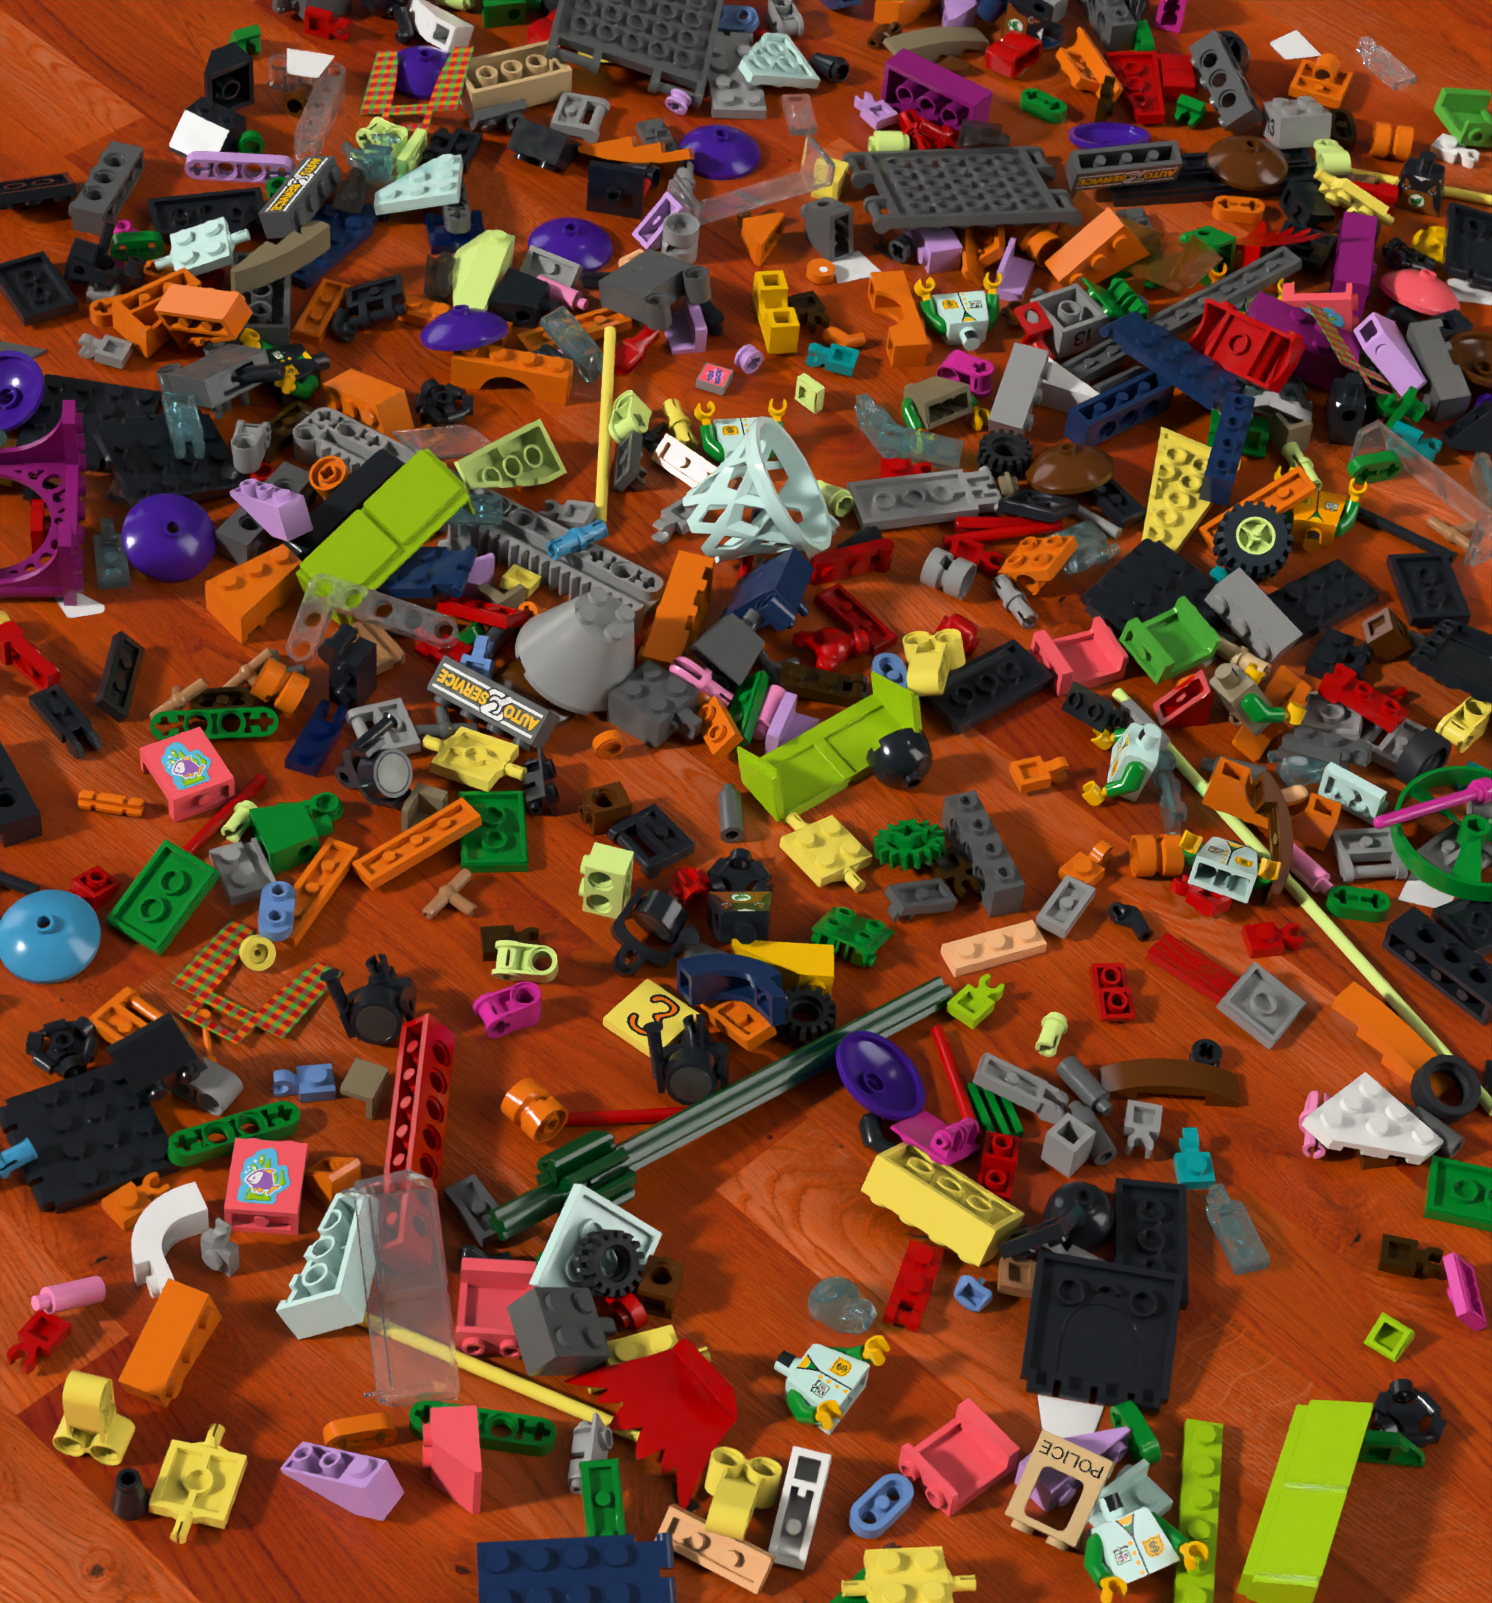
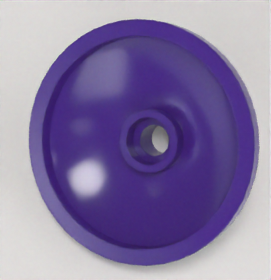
M424 45L408 47L397 52L398 70L395 92L413 99L430 100L441 70L451 53L439 47Z
M1095 122L1071 128L1068 138L1075 147L1082 150L1149 143L1150 133L1141 127L1130 124Z
M712 124L698 127L687 133L679 144L680 150L694 149L695 159L684 160L685 168H687V161H690L694 165V174L711 180L725 181L742 178L753 172L760 161V148L757 142L746 132L728 125Z
M560 217L551 219L536 227L528 239V250L530 245H533L580 264L584 267L581 274L583 272H596L609 262L612 256L613 245L609 235L597 224L582 218Z
M456 305L452 307V310L440 314L428 323L420 333V340L424 347L432 350L460 351L474 349L502 339L508 333V324L501 316L485 309L469 308L468 305Z
M7 350L0 352V434L12 431L28 421L38 409L44 395L45 380L40 366L30 356L19 351Z
M155 494L139 501L128 513L122 528V545L131 564L145 576L166 583L183 582L199 575L210 563L216 548L215 528L206 511L193 500L177 494ZM167 527H175L177 533H170Z
M869 1031L852 1032L839 1043L836 1050V1064L839 1076L847 1091L863 1108L878 1117L893 1121H903L911 1118L922 1110L926 1099L923 1080L914 1063L897 1045L885 1037Z

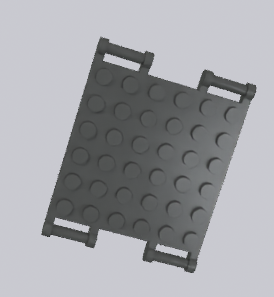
M559 0L544 58L550 60L556 58L589 69L588 72L597 74L601 59L651 75L648 92L654 94L660 92L671 96L672 89H680L691 97V106L699 108L704 95L724 0ZM557 44L591 55L592 58L558 48ZM660 78L694 89L695 91L692 92L671 84L661 82Z
M1040 146L849 152L842 157V161L849 163L848 170L851 174V182L855 188L863 189L867 184H874L879 193V196H868L863 202V207L871 215L873 228L878 234H885L889 229L899 228L904 231H911L919 227L938 230L945 226L965 229L972 225L993 228L998 224L1020 227L1025 223H1036L1046 226L1052 224V222H1067L1068 225L1075 227L1083 221V215L1079 209L1074 208L1071 203V196L1067 190L1048 189L1045 182H1051L1055 179L1056 171L1052 165L1047 163L1045 153ZM859 165H865L867 170H861ZM880 209H887L889 215H883Z

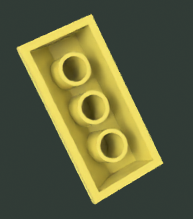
M905 1142L877 1154L860 1190L870 1196L874 1204L890 1209L899 1215L900 1220L905 1224L918 1227L927 1233L934 1243L947 1246L958 1253L962 1261L978 1267L994 1258L999 1251L997 1246L1014 1228H1017L1025 1216V1213L953 1167L932 1161L929 1158V1154L917 1146H912Z

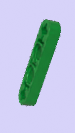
M264 706L164 710L153 716L150 729L157 739L164 740L178 735L179 728L169 729V734L163 735L162 730L155 727L156 723L161 722V717H168V721L174 723L179 722L178 715H185L183 727L186 732L190 730L188 726L190 718L195 715H202L208 722L207 729L204 731L208 739L265 737L276 731L279 720L273 709ZM251 712L250 719L260 718V713L266 712L268 718H273V724H269L267 730H261L258 724L250 725L252 731L244 732L246 721L243 713ZM230 713L237 715L241 721L239 729L234 732H227L221 725L223 717Z
M277 1101L177 1131L169 1138L168 1159L177 1166L188 1167L232 1154L235 1138H257L275 1141L288 1137L298 1130L300 1110L289 1101ZM245 1124H254L259 1127L260 1131L251 1134L243 1131L241 1127ZM212 1134H222L227 1138V1141L219 1144L213 1143L208 1137Z
M432 1400L419 1401L410 1409L409 1429L414 1436L423 1439V1424L421 1420H423L424 1415L430 1416V1408L465 1405ZM477 1407L480 1448L535 1457L545 1456L553 1451L556 1445V1427L549 1419ZM497 1425H506L511 1429L512 1433L507 1437L499 1438L492 1434L491 1429ZM518 1429H524L522 1439H518ZM536 1433H544L541 1441L534 1440Z

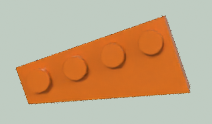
M682 550L678 551L662 600L657 606L653 625H650L648 628L646 645L641 646L639 649L637 664L643 665L649 659L669 671V666L675 665L673 660L676 657L683 656L689 658L691 651L687 648L696 640L711 604L715 558Z

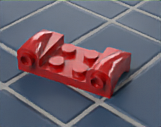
M1207 298L1204 302V313L1201 323L1196 332L1185 342L1189 343L1194 350L1203 356L1211 358L1222 369L1232 372L1237 377L1250 382L1257 388L1279 394L1307 347L1302 342L1304 337L1291 330L1285 333L1236 311L1238 308L1227 301L1222 300L1221 303Z

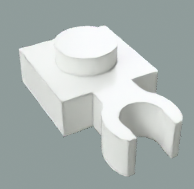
M1442 133L1430 147V151L1437 158L1450 164L1458 161L1469 169L1473 168L1474 162L1478 163L1480 157L1478 151L1466 149V146L1458 144L1456 137Z

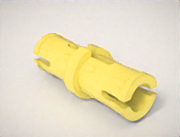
M675 398L674 401L672 399L666 400L662 404V411L669 422L668 429L671 435L695 451L699 443L690 426H692L689 417L683 413L679 400Z

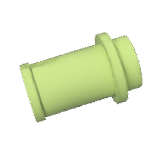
M244 800L236 804L234 814L221 828L223 836L229 830L231 831L226 837L227 840L234 843L238 842L250 826L249 810L258 808L253 802Z
M1050 1012L1041 1021L1043 1028L1035 1044V1050H1039L1038 1053L1046 1057L1054 1056L1057 1052L1061 1036L1068 1030L1066 1017L1058 1012Z

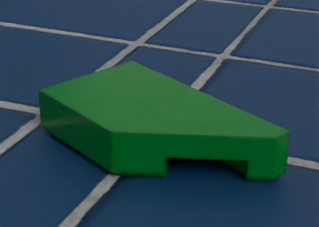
M1366 1430L1357 1461L1424 1467L1425 1454L1401 1433Z

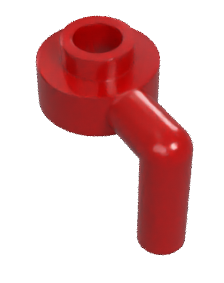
M632 1283V1284L634 1285L635 1288H637V1287H639V1284H640V1283ZM625 1292L626 1295L622 1297H603L604 1301L614 1308L612 1315L622 1329L627 1328L634 1332L647 1324L646 1312L640 1301L632 1293Z

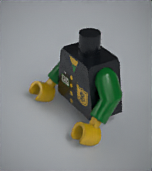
M245 328L239 338L243 342V346L265 349L269 363L280 362L285 366L286 371L283 380L262 383L282 408L287 407L296 399L309 400L315 391L321 387L320 371L330 368V361L325 352L311 356L304 346L299 343L286 346H271L263 340H259L260 335L251 328Z

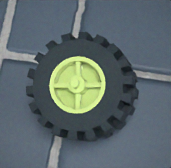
M1251 500L1246 501L1243 507L1240 503L1233 506L1232 511L1228 510L1224 514L1213 539V544H1215L1213 555L1218 556L1216 560L1217 565H1224L1228 574H1231L1240 567L1253 582H1255V579H1258L1262 583L1266 582L1268 576L1271 578L1276 576L1279 569L1283 568L1292 549L1293 535H1290L1292 527L1290 523H1284L1286 516L1283 512L1279 515L1276 513L1277 507L1272 504L1270 508L1264 507L1265 502L1258 501L1257 505H1253Z

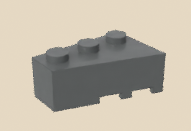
M1441 318L1410 323L1405 339L1427 381L1418 390L1416 396L1427 406L1425 411L1428 412L1434 422L1462 418L1466 415L1471 399V393L1460 365H1454L1449 352L1453 350L1450 341L1444 342L1440 329L1444 326Z

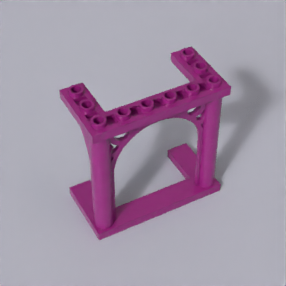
M63 400L60 421L43 438L18 447L0 448V478L13 480L31 488L44 500L51 516L50 530L42 546L22 562L0 569V597H63L64 606H77V593H83V574H81V571L84 569V550H80V544H85L84 525H79V520H85V501H80V496H86V478L81 477V472H87L86 454H80V452H85L84 433H78L83 432V414L77 413L75 400ZM29 476H35V477H38V478H37V479H31ZM52 478L62 479V483L54 489L43 488L44 483ZM60 496V502L53 501L54 497ZM58 543L56 550L51 548L53 544ZM52 557L46 564L42 565L40 563L42 558ZM30 567H34V568H35V571H34V570H31V571L25 572V571H26L28 568H30Z

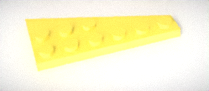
M1161 426L1141 542L1145 538H1149L1155 543L1160 540L1174 552L1179 553L1214 504L1199 499L1212 447ZM1240 459V461H1239V465H1238L1237 471H1238L1239 468H1240L1241 459Z

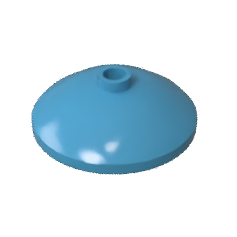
M42 890L31 893L15 902L0 920V959L2 963L16 977L34 984H54L76 976L94 959L101 941L100 923L94 909L83 898L68 891ZM43 923H50L46 928L39 927Z

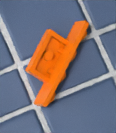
M1078 27L1065 48L1060 47L1055 55L1061 64V69L1071 79V85L1079 91L1087 90L1094 92L1098 98H1100V89L1102 83H1104L1105 75L1116 77L1084 28ZM1117 78L1112 101H1116L1123 91V87Z
M998 224L993 228L972 225L969 228L961 229L960 237L963 247V267L961 270L966 280L973 282L978 288L983 286L984 268L998 262L1006 251L1004 224Z
M1281 665L1276 670L1263 693L1273 707H1282L1286 711L1289 703L1292 701L1300 704L1301 708L1304 709L1308 704L1305 698L1312 687L1296 676L1285 665ZM1285 720L1282 723H1271L1257 736L1242 725L1232 744L1252 762H1256L1260 759L1270 741L1280 733L1283 735L1288 733L1294 727V724Z

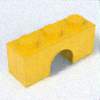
M783 270L755 272L752 300L768 354L797 352L800 325L795 308L788 307V285Z

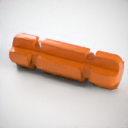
M82 790L78 796V807L85 810L95 808L98 812L117 815L126 813L127 816L138 818L143 814L144 800L135 797L126 799V796L102 792L96 795L95 791Z

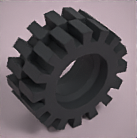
M999 429L998 433L992 430L989 435L985 434L983 439L980 440L977 456L978 468L988 466L994 480L999 476H1003L1004 472L1009 471L1010 477L1016 476L1020 480L1024 477L1025 469L1031 462L1032 444H1029L1030 440L1028 438L1023 439V434L1018 433L1014 435V430L1009 429V433H1005L1004 429Z
M795 985L793 986V992L789 988L784 990L788 999V1007L785 1009V1024L775 1026L777 1038L782 1037V1043L787 1045L792 1041V1048L798 1049L799 1044L805 1046L834 1030L837 1012L835 1010L836 1004L834 1001H830L831 996L828 993L822 996L821 988L817 987L814 992L810 991L811 985H805L804 990H800V986ZM808 1013L815 1016L817 1020L803 1022L795 1019L792 1015Z
M601 1229L598 1232L592 1231L588 1233L589 1238L581 1239L579 1244L584 1248L575 1249L574 1255L579 1256L580 1260L579 1262H573V1268H580V1272L574 1275L576 1280L584 1281L580 1285L582 1288H589L592 1295L602 1297H622L626 1295L625 1292H632L636 1289L632 1283H640L642 1277L637 1275V1272L645 1271V1265H639V1259H644L645 1255L644 1252L636 1251L641 1247L639 1241H632L633 1235L624 1233L622 1230ZM607 1249H612L617 1256V1269L614 1275L608 1278L602 1272L601 1258Z

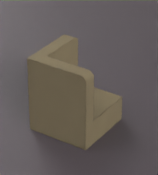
M1280 412L1273 413L1268 440L1280 454L1282 447L1289 442H1296L1301 451L1306 450L1313 423L1307 420L1297 424H1289Z
M485 582L477 588L476 599L518 608L525 602L526 587L518 584L510 591L505 589L498 591Z
M417 782L402 807L401 831L408 830L448 806V791Z
M356 1058L340 1086L341 1094L366 1102V1118L374 1119L389 1091V1068Z

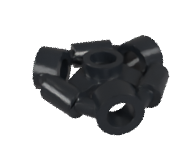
M1399 237L1390 239L1382 246V255L1386 258V265L1392 270L1404 267L1419 271L1421 269L1433 271L1436 264V259L1424 255L1413 247L1407 246ZM1394 258L1399 259L1398 264H1395Z
M429 379L422 384L421 393H418L415 397V411L420 414V421L423 425L430 423L436 428L439 424L445 423L449 426L464 421L466 415H473L474 395H467L465 389L450 383L442 385L436 379ZM456 400H462V409L457 410L455 408L454 402Z
M744 848L733 849L728 857L719 858L707 871L708 878L710 879L708 883L711 888L710 891H726L724 881L730 891H748V888L757 882L753 891L773 892V885L770 884L771 874L762 861L754 860L751 852Z
M84 1016L79 1017L76 1021H66L63 1018L43 1024L41 1030L29 1032L26 1054L33 1057L32 1063L49 1075L57 1073L63 1075L64 1079L85 1073L87 1065L95 1061L99 1046V1040L95 1038L96 1028ZM44 1037H49L52 1039V1043L48 1051L42 1053Z
M1397 1379L1389 1384V1389L1386 1392H1379L1371 1413L1374 1417L1371 1429L1387 1432H1398L1399 1430L1415 1446L1425 1448L1428 1443H1439L1447 1420H1444L1440 1414L1442 1408L1426 1391L1420 1392L1414 1388L1413 1382L1409 1379ZM1415 1399V1403H1413V1404H1406V1403H1409V1402H1411L1412 1400ZM1424 1417H1430L1433 1419L1426 1434L1422 1433L1419 1430V1423Z

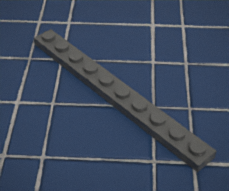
M1282 246L1147 318L1146 321L1152 325L1163 326L1168 329L1169 333L1177 336L1201 323L1204 313V302L1207 298L1218 303L1224 300L1235 305L1278 282L1281 278H1285L1302 269V260L1288 248ZM1109 338L1062 363L1061 366L1088 384L1134 358L1120 350L1121 346Z

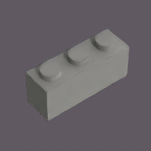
M1017 342L1014 343L988 419L989 432L995 430L998 433L999 429H1004L1005 433H1009L1010 429L1014 430V435L1021 433L1024 437L1025 431H1031L1035 415L1031 414L1034 405H1040L1044 391L1040 387L1043 379H1049L1052 369V363L1048 362L1049 351Z
M1240 567L1218 582L1204 599L1211 609L1232 629L1234 634L1250 648L1256 657L1270 664L1287 653L1303 635Z

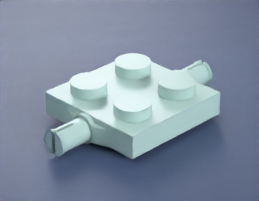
M224 217L210 220L171 234L172 249L170 255L155 259L154 264L158 272L174 266L175 271L185 267L194 276H198L233 264L235 245L250 241L251 237L247 228L231 234Z

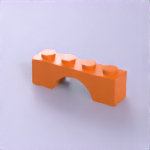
M904 270L870 272L867 295L873 313L888 316L898 323L889 327L886 352L891 367L926 366L927 354H931L932 343L931 338L926 337L925 321L919 317L918 301L914 300L912 296V283L910 281L907 282Z
M492 345L453 352L451 357V384L455 386L480 390L482 385L492 378L509 377L525 384L533 392L537 401L566 406L572 388L573 360Z
M1220 756L1208 782L1202 804L1216 811H1222L1240 818L1244 822L1253 823L1268 829L1267 814H1255L1251 768ZM1313 792L1300 800L1286 802L1292 823L1293 840L1299 841L1305 846L1324 851L1337 824L1342 804Z

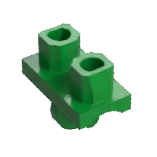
M1410 386L1398 402L1396 401L1398 397L1394 393L1390 395L1380 394L1375 399L1376 415L1379 418L1385 416V424L1378 432V436L1385 439L1391 433L1392 427L1397 420L1413 426V423L1403 418L1404 415L1416 423L1421 419L1427 406L1415 398L1418 389Z

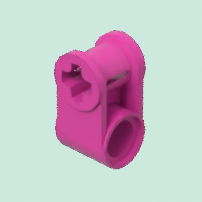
M954 350L937 369L936 374L939 377L968 384L970 392L976 398H985L992 393L993 387L990 379L994 373V365L988 360L977 358L962 350Z
M523 981L480 996L474 1002L473 1010L478 1017L482 1018L485 1024L484 1030L489 1038H501L513 1031L537 1024L542 1015L541 990L537 984Z

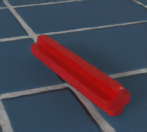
M957 516L954 521V530L956 534L1041 521L1028 517Z

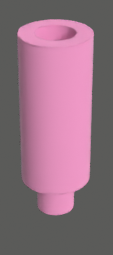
M543 275L537 277L548 282L550 285L549 299L561 302L562 307L575 311L577 308L584 311L587 309L589 300L582 297L581 291Z
M778 685L767 687L754 730V739L760 741L766 736L786 691L784 688Z
M1293 842V857L1290 871L1313 892L1321 891L1325 896H1328L1330 889L1335 887L1329 882L1330 874Z
M92 1276L42 1288L40 1295L32 1297L31 1305L35 1311L43 1309L47 1314L100 1303L104 1301L106 1296L105 1284L99 1276Z

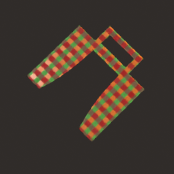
M475 46L454 47L437 79L429 104L391 106L397 80V50L377 51L359 115L382 114L381 117L388 121L390 115L425 114L422 124H404L400 126L405 127L407 131H415L417 128L428 130L433 111H452L458 109Z
M1306 302L1341 364L1359 371L1368 388L1379 394H1391L1371 385L1367 376L1391 386L1398 397L1396 401H1399L1401 396L1386 377L1360 366L1322 309Z
M232 918L171 982L197 996L180 1016L236 1045L255 1026L283 1039L328 990L326 983L320 980V976L325 971L335 968L321 961L280 989L255 1014L213 993L239 959V949L242 942L251 936L254 928ZM205 1003L245 1024L235 1034L195 1014V1012Z

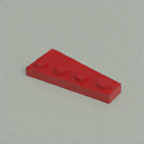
M1157 51L1104 52V60L1122 85L1123 91L1121 94L1137 124H1164L1165 110Z

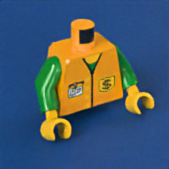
M1281 466L1275 472L1274 480L1281 477ZM1355 478L1351 479L1348 490L1351 495L1349 500H1346L1347 495L1317 490V493L1284 513L1286 516L1284 523L1291 524L1292 530L1290 535H1293V541L1303 543V548L1309 552L1318 551L1321 546H1332L1334 538H1341L1353 528L1361 505L1358 501L1359 498L1366 494L1367 481L1364 483V488L1358 491L1353 488Z

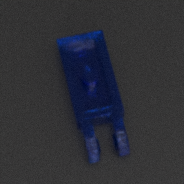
M322 699L315 709L314 716L310 717L287 755L285 768L316 777L341 735V729L346 721L345 715L349 711L348 707L339 706L332 722L325 721V718L330 710V702Z

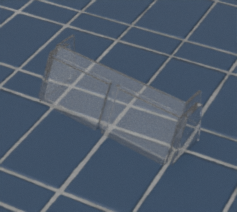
M806 134L801 170L700 201L695 198L685 183L675 173L674 178L668 180L667 191L684 206L685 213L691 214L699 220L701 226L832 186L835 163L814 137Z
M1379 420L1357 431L1350 461L1360 455L1387 450L1395 451L1402 461L1405 471L1466 520L1474 522L1475 526L1463 565L1471 564L1475 567L1492 557L1491 509Z
M406 1169L355 1181V1187L341 1190V1194L353 1198L355 1202L376 1391L365 1393L364 1398L378 1401L379 1404L388 1407L414 1405L422 1400L438 1402L459 1399L458 1393L461 1391L450 1297L446 1291L448 1281L437 1190L433 1187L432 1179Z

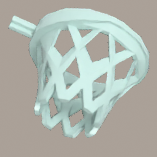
M760 416L754 419L749 430L732 454L704 480L686 492L687 495L683 497L684 508L696 507L687 520L691 533L711 534L701 546V550L707 557L717 556L715 557L717 564L749 555L783 553L793 547L798 551H805L809 559L830 547L831 536L836 534L835 528L840 526L839 521L828 513L824 497L807 460L791 436L771 417ZM763 439L764 442L762 446H760V441ZM772 449L779 461H768ZM783 468L788 476V480L777 494L767 470ZM744 476L737 490L728 487L732 479ZM744 508L763 509L751 523L742 521ZM725 509L715 523L701 522L708 510ZM787 510L801 512L803 521L796 524ZM724 536L732 537L724 545H718ZM776 543H782V544H788V545H785V546H776V545H774V544H776Z

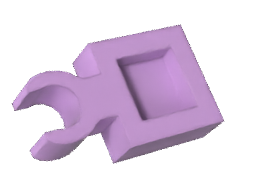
M864 92V100L855 95L854 107L861 110L860 117L873 129L879 130L897 123L898 113L884 100L874 101L873 96L869 92Z

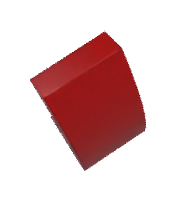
M97 865L73 878L71 889L68 892L83 898L96 912L120 889L121 883Z
M1092 963L1089 971L1100 1021H1134L1135 1011L1132 988L1128 987L1125 963Z
M986 1131L977 1183L1010 1204L1021 1137Z

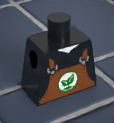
M1008 0L1000 40L1010 31L1018 30L1042 40L1043 45L1047 37L1060 41L1065 26L1052 21L1054 7L1043 0Z
M1423 151L1420 153L1419 159L1410 157L1406 160L1395 183L1399 187V192L1394 207L1439 218L1444 200L1445 167L1435 163L1436 155L1433 152Z
M708 891L707 925L718 941L721 943H732V939H737L740 943L746 945L753 943L755 940L768 941L771 926L772 891Z

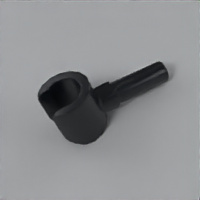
M662 421L656 428L648 429L647 432L643 433L642 435L645 439L642 441V446L650 452L655 451L661 442V438L658 435L667 427V423Z

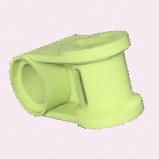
M375 117L370 121V125L367 128L358 130L355 137L358 145L363 150L371 153L380 152L386 160L396 162L397 157L408 142V131L405 127L386 121L382 117Z
M1319 139L1313 142V147L1316 149L1315 171L1322 168L1331 176L1349 175L1351 160L1348 151H1345L1335 140Z
M632 390L622 393L613 404V412L608 430L612 439L618 445L632 430L640 434L648 430L652 411Z
M498 940L495 942V948L498 950L496 968L492 969L491 973L493 978L504 981L548 983L557 976L559 971L557 955L549 946L525 944L512 940ZM540 958H547L552 961L550 968L545 971L537 970L533 965Z

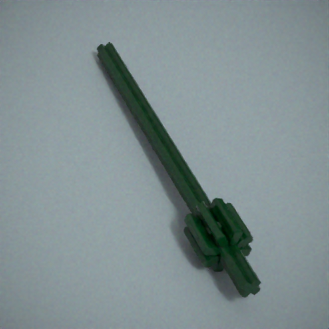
M936 976L616 1145L614 1136L608 1131L599 1132L592 1130L542 1156L537 1161V1168L540 1173L535 1175L537 1186L489 1211L491 1218L488 1219L492 1231H497L499 1239L505 1241L556 1213L558 1214L557 1218H559L574 1183L583 1184L617 1206L629 1202L635 1196V1190L632 1185L637 1183L635 1171L836 1065L837 1047L848 1034L855 1031H869L887 1038L947 1006V1002L950 1001L949 997L953 996L950 985H944L942 977Z

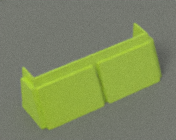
M428 448L424 451L420 449L364 502V507L361 510H356L300 563V569L296 572V575L307 601L339 625L344 623L353 624L354 621L351 614L461 508L472 515L475 514L467 486Z
M872 671L873 694L759 758L738 746L737 754L741 781L777 822L787 823L786 818L789 814L796 812L800 815L847 788L848 782H857L870 775L872 771L867 763L866 756L871 747L875 752L881 746L879 743L881 738L904 728H913L915 733H919V729L922 730L919 695Z
M1312 1399L1309 1405H1296L1236 1593L1245 1595L1247 1599L1257 1603H1313L1373 1410V1403Z

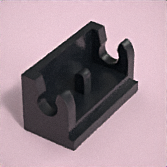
M1288 181L1278 203L1288 219L1292 222L1326 232L1324 227H1317V225L1321 222H1333L1336 215L1321 192L1318 191L1319 189L1314 182Z

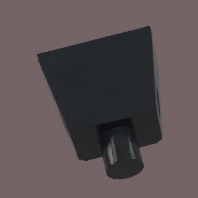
M508 268L490 299V312L513 323L514 327L535 329L543 316L558 319L562 303L549 299L550 285L548 282Z
M1348 373L1345 375V378L1337 377L1333 380L1325 405L1329 444L1358 446L1366 410L1363 379L1357 373ZM1344 412H1348L1346 421L1342 418Z

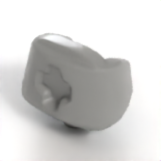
M462 535L460 537L439 540L438 547L447 546L448 551L465 550L471 544Z

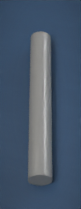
M1080 505L1078 506V512L1072 514L1115 539L1121 535L1122 528Z

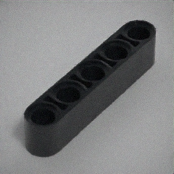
M385 449L378 450L309 514L313 530L291 541L283 540L282 544H285L303 561L356 510H361L364 507V502L405 463Z

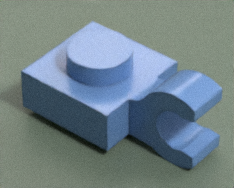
M477 635L472 655L462 654L460 663L491 679L496 663L489 658L493 654L495 643L490 642V637Z
M332 1063L296 1066V1074L284 1069L273 1071L274 1083H272L274 1097L299 1094L300 1103L335 1100L336 1088Z

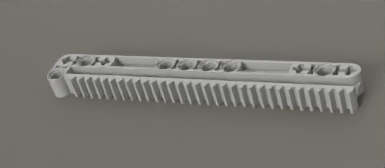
M329 407L314 410L293 429V456L298 462L305 464L314 463L325 456L333 455L342 459L350 471L354 473L373 454L381 449L389 451L404 463L417 453L415 450ZM450 469L463 482L460 474ZM491 489L468 490L475 514L472 515L461 508L438 530V533L448 531V538L464 535L472 547L478 546L479 554L488 552V554L493 553L495 557H498V564L501 565L508 562V569L516 564L542 576L540 586L548 583V590L550 591L559 588L558 595L563 596L568 593L569 600L590 592L592 588L604 590L608 595L634 610V633L643 628V618L646 615L656 613L657 606L662 600L663 580L661 577L596 543H591L581 552H571L558 560H553V557L551 558L547 552L546 543L564 536L568 533L569 529Z

